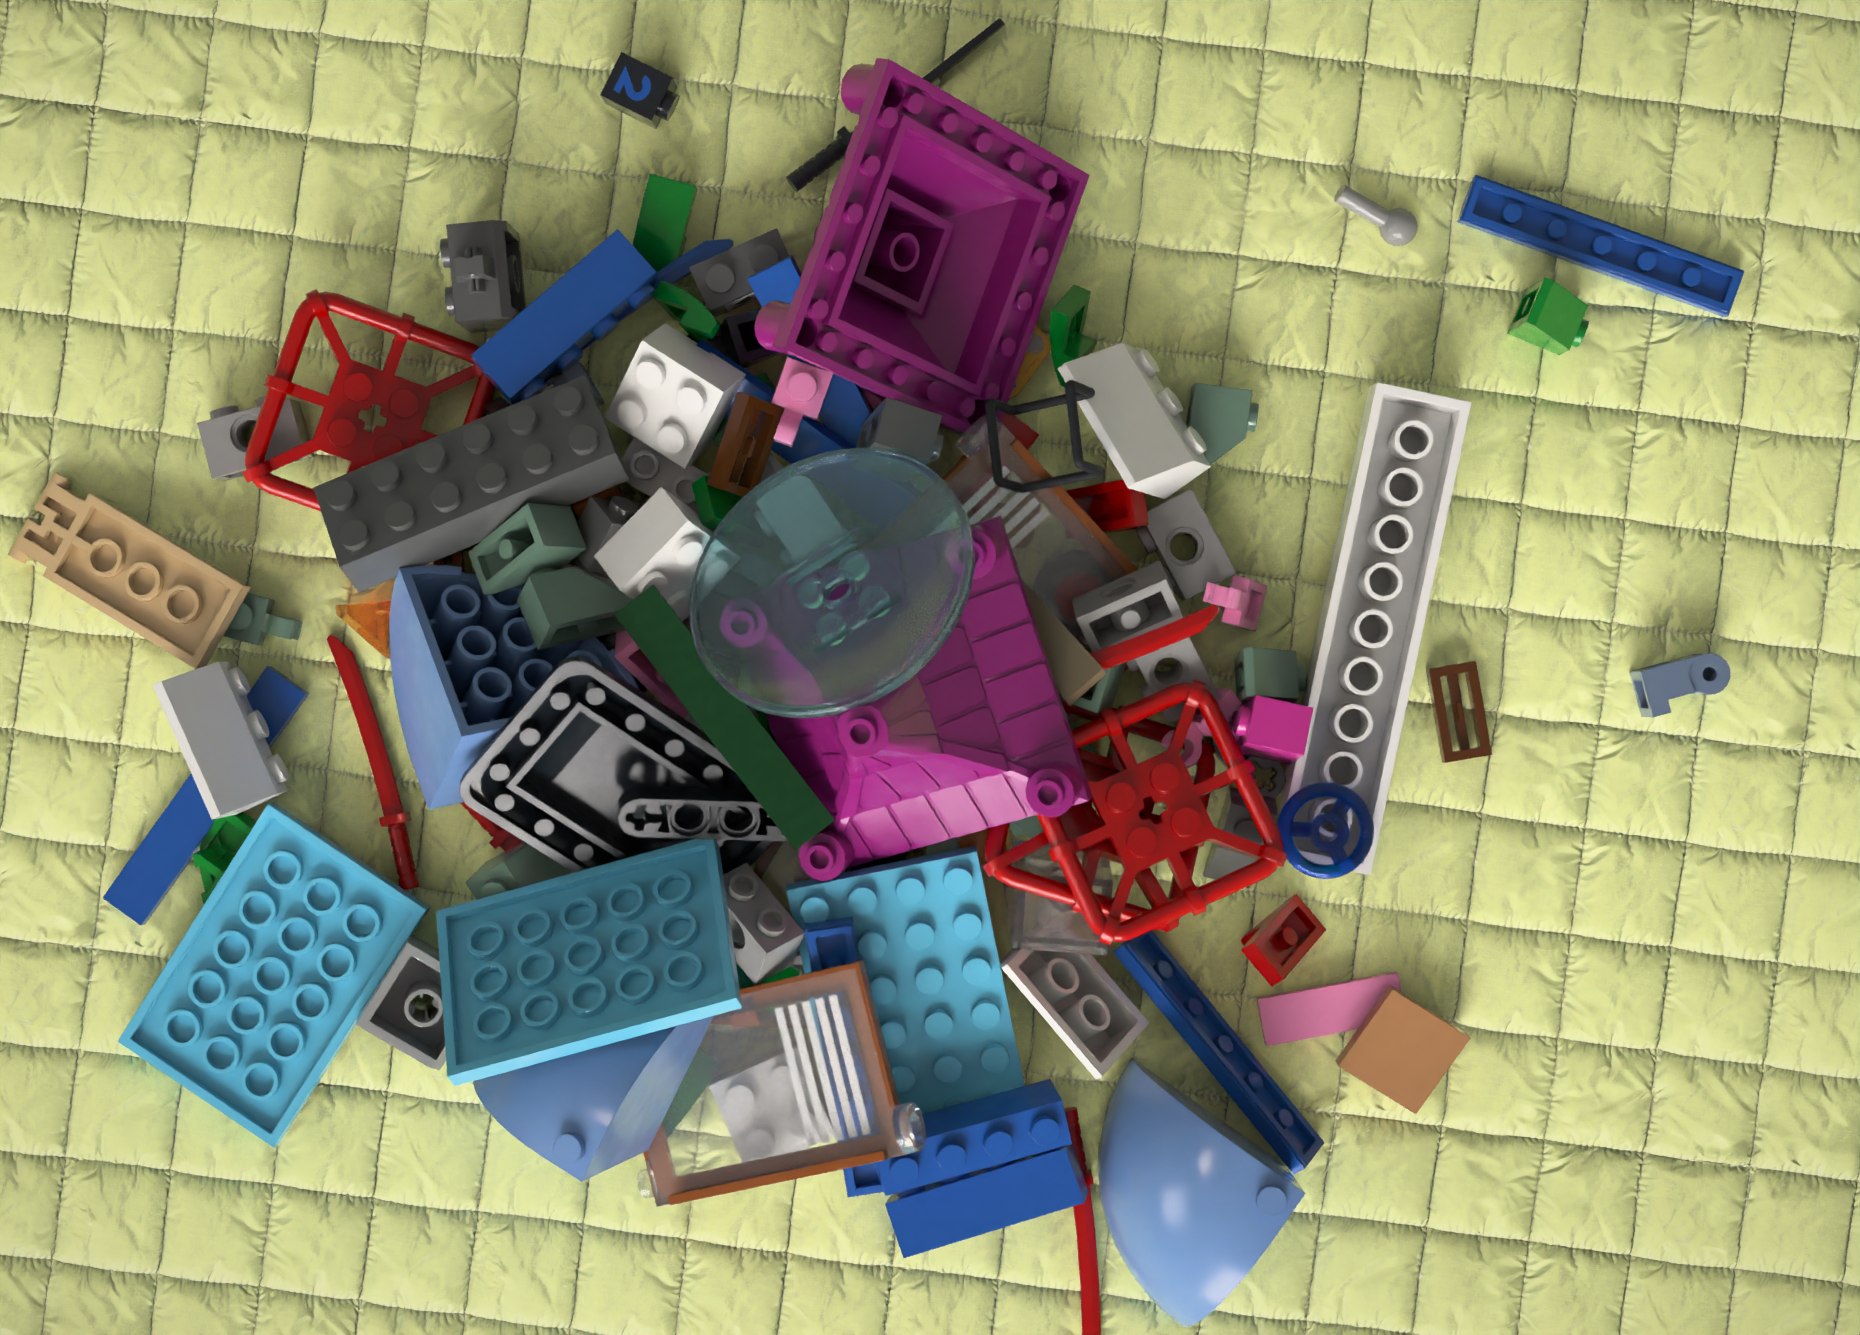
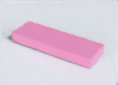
M1395 971L1256 997L1265 1045H1276L1358 1029L1389 984L1401 991L1398 973Z

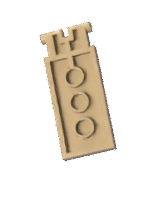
M54 472L34 507L37 511L46 515L42 523L28 518L8 555L22 563H26L28 557L47 567L42 575L43 577L191 667L198 669L206 666L251 587L101 497L89 493L86 499L67 489L71 483L69 478Z

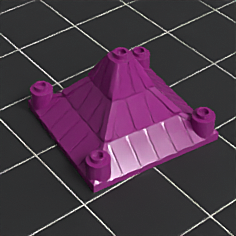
M876 58L874 65L861 63L852 66L842 79V101L851 113L859 115V122L854 128L845 153L844 163L840 167L830 194L829 205L825 208L821 222L815 230L812 249L809 252L800 277V285L795 291L792 302L787 303L775 300L764 305L756 317L755 335L759 344L765 349L794 355L885 398L895 399L942 415L939 429L963 434L980 442L988 434L985 411L987 399L994 398L1008 403L1090 175L892 60ZM995 410L998 425L1002 420L1004 412Z
M1001 515L726 602L728 607L723 612L721 618L722 633L726 640L734 647L744 649L748 657L750 669L778 747L835 819V821L800 847V865L811 878L820 881L831 880L849 867L1034 815L1058 817L1066 813L1071 806L1088 802L1093 797Z

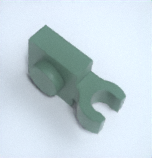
M247 593L224 636L255 645H263L266 633L290 640H298L303 622L271 614L275 600Z

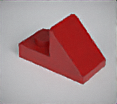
M1123 479L1065 490L1105 534L1135 530L1137 527L1149 525L1145 493L1129 489ZM1064 526L1066 538H1075Z
M1295 894L1244 935L1241 939L1244 945L1241 951L1270 986L1273 987L1287 977L1323 935L1326 928L1301 898Z

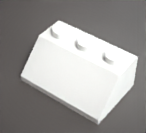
M1119 343L1066 362L1058 368L1065 382L1074 380L1095 390V395L1092 398L1077 401L1129 489L1166 499L1211 467L1203 454L1207 450L1204 440L1193 427L1187 428L1179 414L1183 411L1181 402L1168 387L1163 388L1156 376L1160 372L1159 366L1146 349L1142 348L1139 350L1125 343Z
M218 661L153 685L211 819L237 815L289 792L284 782L289 779L286 766L278 754L272 755L265 739L269 736L267 723L258 710L253 711L246 696L250 692V686L240 667H233L231 661Z
M1057 914L1026 934L1000 960L1003 971L1096 1080L1108 1071L1149 1024L1147 1019Z

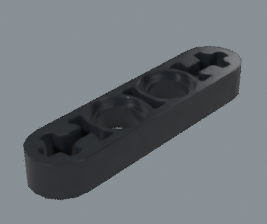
M633 787L625 791L619 797L617 803L619 825L630 836L788 841L767 813L764 814L765 823H760L759 808L763 807L749 790ZM692 804L701 808L702 815L693 822H682L675 816L676 811L684 805ZM644 805L646 806V811L643 814V818H634L633 813L636 810V806ZM661 805H666L668 820H661ZM734 806H744L751 811L750 817L739 824L728 822L724 815L728 809Z

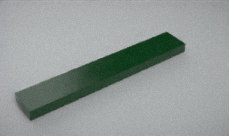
M654 585L614 614L795 850L835 821Z

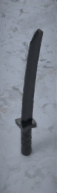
M1001 18L997 19L924 76L923 79L931 84L998 32L1005 23ZM845 126L837 131V141H833L826 149L817 153L814 158L812 157L803 166L801 165L786 176L791 187L798 192L826 169L828 170L836 164V161L844 158L853 131L850 133Z

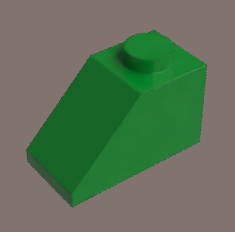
M1544 277L1525 290L1507 334L1561 355L1569 351L1571 346L1577 348L1582 342L1589 325V321L1583 319L1588 305L1555 281Z

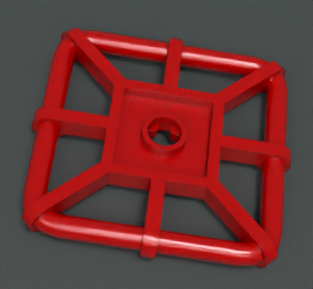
M317 289L305 293L306 299L301 302L294 314L273 376L267 375L264 386L268 387L246 449V470L242 471L247 483L252 481L256 487L269 494L321 512L313 488L278 477L270 472L320 450L350 461L346 471L347 474L362 466L369 465L412 447L416 444V441L422 443L438 435L421 429L431 398L478 376V383L463 425L486 416L487 411L484 405L492 401L496 387L474 364L471 355L480 347L414 322L415 317L403 313L402 317L338 293L326 291L319 293ZM328 311L395 335L382 370L350 359ZM315 317L339 364L328 396L292 383ZM407 339L473 364L429 386H423L395 376ZM287 395L324 407L312 440L264 461ZM372 404L381 407L380 415L386 418V423L384 427L376 426L373 432H368L364 430L365 421L358 418L361 409L369 411Z
M1194 679L1192 683L1184 682L1169 686L1116 711L1108 708L1099 712L1100 718L1071 730L1077 749L1108 735L1124 769L1098 782L1087 779L1093 796L1091 800L1101 819L1102 827L1076 839L1069 840L1059 816L1046 817L1040 814L1037 815L1052 847L1048 853L1053 863H1059L1086 923L1096 935L1100 936L1098 941L1104 944L1111 945L1112 941L1122 942L1134 939L1189 913H1192L1194 916L1206 911V905L1267 878L1278 867H1284L1287 854L1283 852L1284 845L1280 831L1252 775L1256 770L1251 760H1245L1217 700L1210 691L1204 688L1206 683ZM1185 702L1167 751L1137 764L1122 729L1176 704ZM1198 706L1228 770L1194 785L1180 756V752ZM1235 782L1264 845L1214 827L1200 797ZM1151 799L1154 804L1161 803L1165 811L1160 814L1161 823L1154 825L1150 818L1145 820L1140 818L1139 812L1145 808L1144 800ZM1110 839L1124 870L1106 917L1076 853ZM1209 841L1257 859V861L1197 888L1180 853ZM1166 860L1182 895L1120 922L1136 874Z
M1062 701L1066 713L1091 721L1100 718L1099 713L1073 704L1069 706L1065 701ZM1145 718L1123 728L1122 731L1126 740L1128 733H1132L1161 743L1163 737L1169 731L1174 730L1175 727ZM1202 739L1201 756L1195 764L1191 765H1197L1194 785L1215 775V758L1213 754L1216 751L1211 741L1206 743ZM1111 742L1107 757L1080 748L1077 749L1086 778L1090 781L1098 782L1124 770ZM1210 793L1203 797H1200L1205 806L1206 811L1209 803ZM1091 799L1088 802L1071 806L1066 813L1059 816L1069 840L1076 839L1103 826L1100 817L1096 814V810L1092 807ZM1151 799L1144 800L1145 808L1139 812L1140 818L1142 820L1150 818L1154 825L1161 823L1160 815L1152 813L1154 808L1153 801ZM1010 823L989 828L985 844L986 864L983 866L989 877L994 875L997 880L1010 887L1068 904L1071 911L1082 914L1069 884L1011 866L1049 845L1050 843L1045 832L1004 853ZM1110 839L1082 851L1084 855L1081 866L1092 889L1100 857L1121 864ZM1204 843L1180 853L1191 878L1198 848L1203 847ZM1150 867L1138 872L1135 876L1136 882L1152 908L1182 895L1174 876L1172 877L1168 898ZM1094 892L1104 915L1107 916L1113 898ZM1126 902L1120 921L1128 920L1150 909ZM1180 918L1164 924L1155 930L1162 929L1165 932H1169L1178 927Z

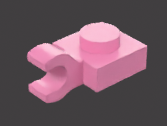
M787 357L771 404L784 408L774 436V442L792 448L803 416L817 421L833 373Z
M1233 575L1231 585L1227 588L1207 582L1202 601L1221 606L1223 612L1221 622L1256 632L1268 586L1252 579Z
M1216 688L1220 697L1216 700L1229 725L1232 720V713L1242 702L1231 689ZM1199 708L1195 711L1184 741L1185 749L1181 758L1185 766L1195 764L1200 758L1203 736H1212ZM1174 730L1169 731L1163 737L1161 744L1165 748L1169 747Z

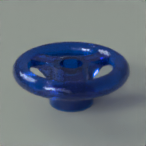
M1331 782L1314 783L1303 787L1293 794L1285 803L1277 826L1284 845L1283 852L1287 854L1286 859L1301 873L1319 879L1338 878L1355 870L1367 857L1374 839L1372 814L1364 800L1350 788ZM1318 797L1337 798L1329 812L1317 815L1311 822L1293 821L1298 810L1308 801ZM1351 807L1357 816L1360 834L1355 849L1347 856L1343 847L1349 839L1350 831L1344 816ZM1326 822H1331L1335 828L1333 837L1328 840L1321 839L1319 835L1320 826ZM1292 837L1310 838L1315 847L1329 853L1334 864H1318L1306 859L1296 848Z

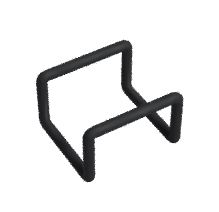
M1069 380L1065 385L1066 394L1018 405H1010L994 398L987 399L985 411L995 484L1011 491L1026 493L1103 476L1105 473L1103 467L1083 459L1077 401L1092 398L1095 395V390L1077 381ZM1067 404L1073 460L1076 468L1082 471L1027 483H1019L1003 478L995 410L1009 415H1018Z

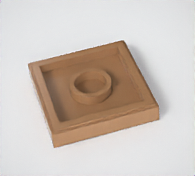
M1389 984L1335 1061L1343 1070L1414 1114H1417L1471 1038L1464 1030Z

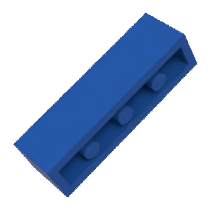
M617 229L471 355L474 364L511 405L542 393L547 387L544 380L556 369L559 368L561 372H565L583 356L584 353L581 351V348L593 337L598 341L607 337L619 325L620 321L617 317L630 305L636 310L656 292L652 287L657 283L656 271Z
M1051 1079L904 1119L912 1152L892 1156L885 1161L875 1162L874 1165L885 1196L1070 1145L1072 1141L1063 1101ZM880 1127L871 1128L872 1133H868L867 1136L881 1133Z
M1072 1143L892 1194L885 1203L903 1258H907L1085 1203L1089 1190Z

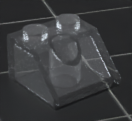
M1013 840L1011 849L1026 840ZM1050 844L1011 865L1015 868L1068 884L1059 863H1053L1048 853L1052 849ZM1080 851L1076 855L1080 864H1082L1084 852ZM1100 857L1093 884V892L1112 898L1113 878L1110 861ZM1003 883L1012 949L1107 955L1109 945L1098 941L1100 936L1092 931L1086 923L1083 914L1071 911L1068 904L1010 887Z

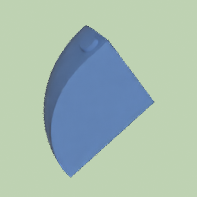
M422 565L399 568L393 586L389 619L392 680L404 739L429 810L463 803L460 795V780L464 772L552 668L562 659L572 656L586 658L639 689L631 673L614 657L615 650L608 651L596 637L538 650L517 602L525 583L492 595H484L476 574L461 572L462 567Z
M714 1016L473 1081V1086L484 1107L510 1134L543 1158L583 1182L649 1150Z
M1130 1059L1111 1095L1102 1127L1098 1148L1100 1198L1106 1223L1114 1244L1132 1276L1162 1311L1181 1326L1189 1327L1204 1319L1237 1287L1266 1251L1306 1193L1284 1163L1135 1059Z

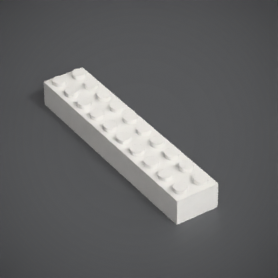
M1379 382L1368 388L1308 668L1306 691L1303 692L1301 705L1313 708L1304 756L1288 764L1285 776L1286 782L1282 790L1276 825L1280 831L1284 845L1283 852L1287 854V858L1371 875L1472 402Z

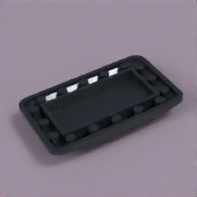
M573 656L562 659L552 668L464 772L460 780V795L466 805L572 872L582 871L693 840L635 837L624 832L619 825L617 803L619 797L630 788L749 789L704 731L603 667L586 658ZM688 804L680 807L676 811L675 816L682 822H693L702 815V810L696 805ZM661 805V820H668L666 805ZM636 806V810L633 813L634 818H643L646 806ZM734 806L727 810L724 818L730 823H743L750 817L751 811L744 806ZM759 808L760 823H765L764 814H766V811L763 808ZM716 839L720 849L723 875L745 863L751 866L773 841Z

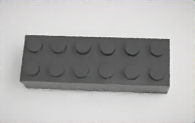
M583 375L315 486L313 489L339 567L356 590L362 592L395 578L399 568L427 565L480 543L527 503L568 506L629 481L600 404L586 376Z

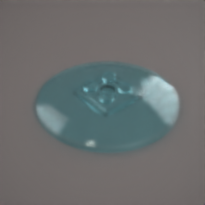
M876 448L840 449L811 456L783 468L755 486L727 513L710 537L699 559L690 592L689 618L693 641L700 659L717 682L737 700L759 711L781 717L819 718L837 715L882 698L910 680L936 655L951 635L962 615L970 594L975 569V545L968 516L952 489L936 472L909 456L893 451ZM841 584H849V589L843 597L837 600H829L830 593L834 588Z

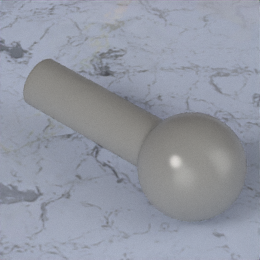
M1344 184L1338 189L1334 197V201L1378 226L1381 237L1390 245H1406L1414 239L1417 233L1418 225L1416 218L1406 209L1395 208L1387 210Z

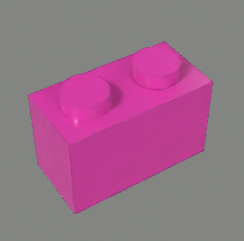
M1255 695L1247 703L1241 705L1239 711L1235 710L1233 712L1230 729L1242 754L1290 764L1304 756L1313 708Z

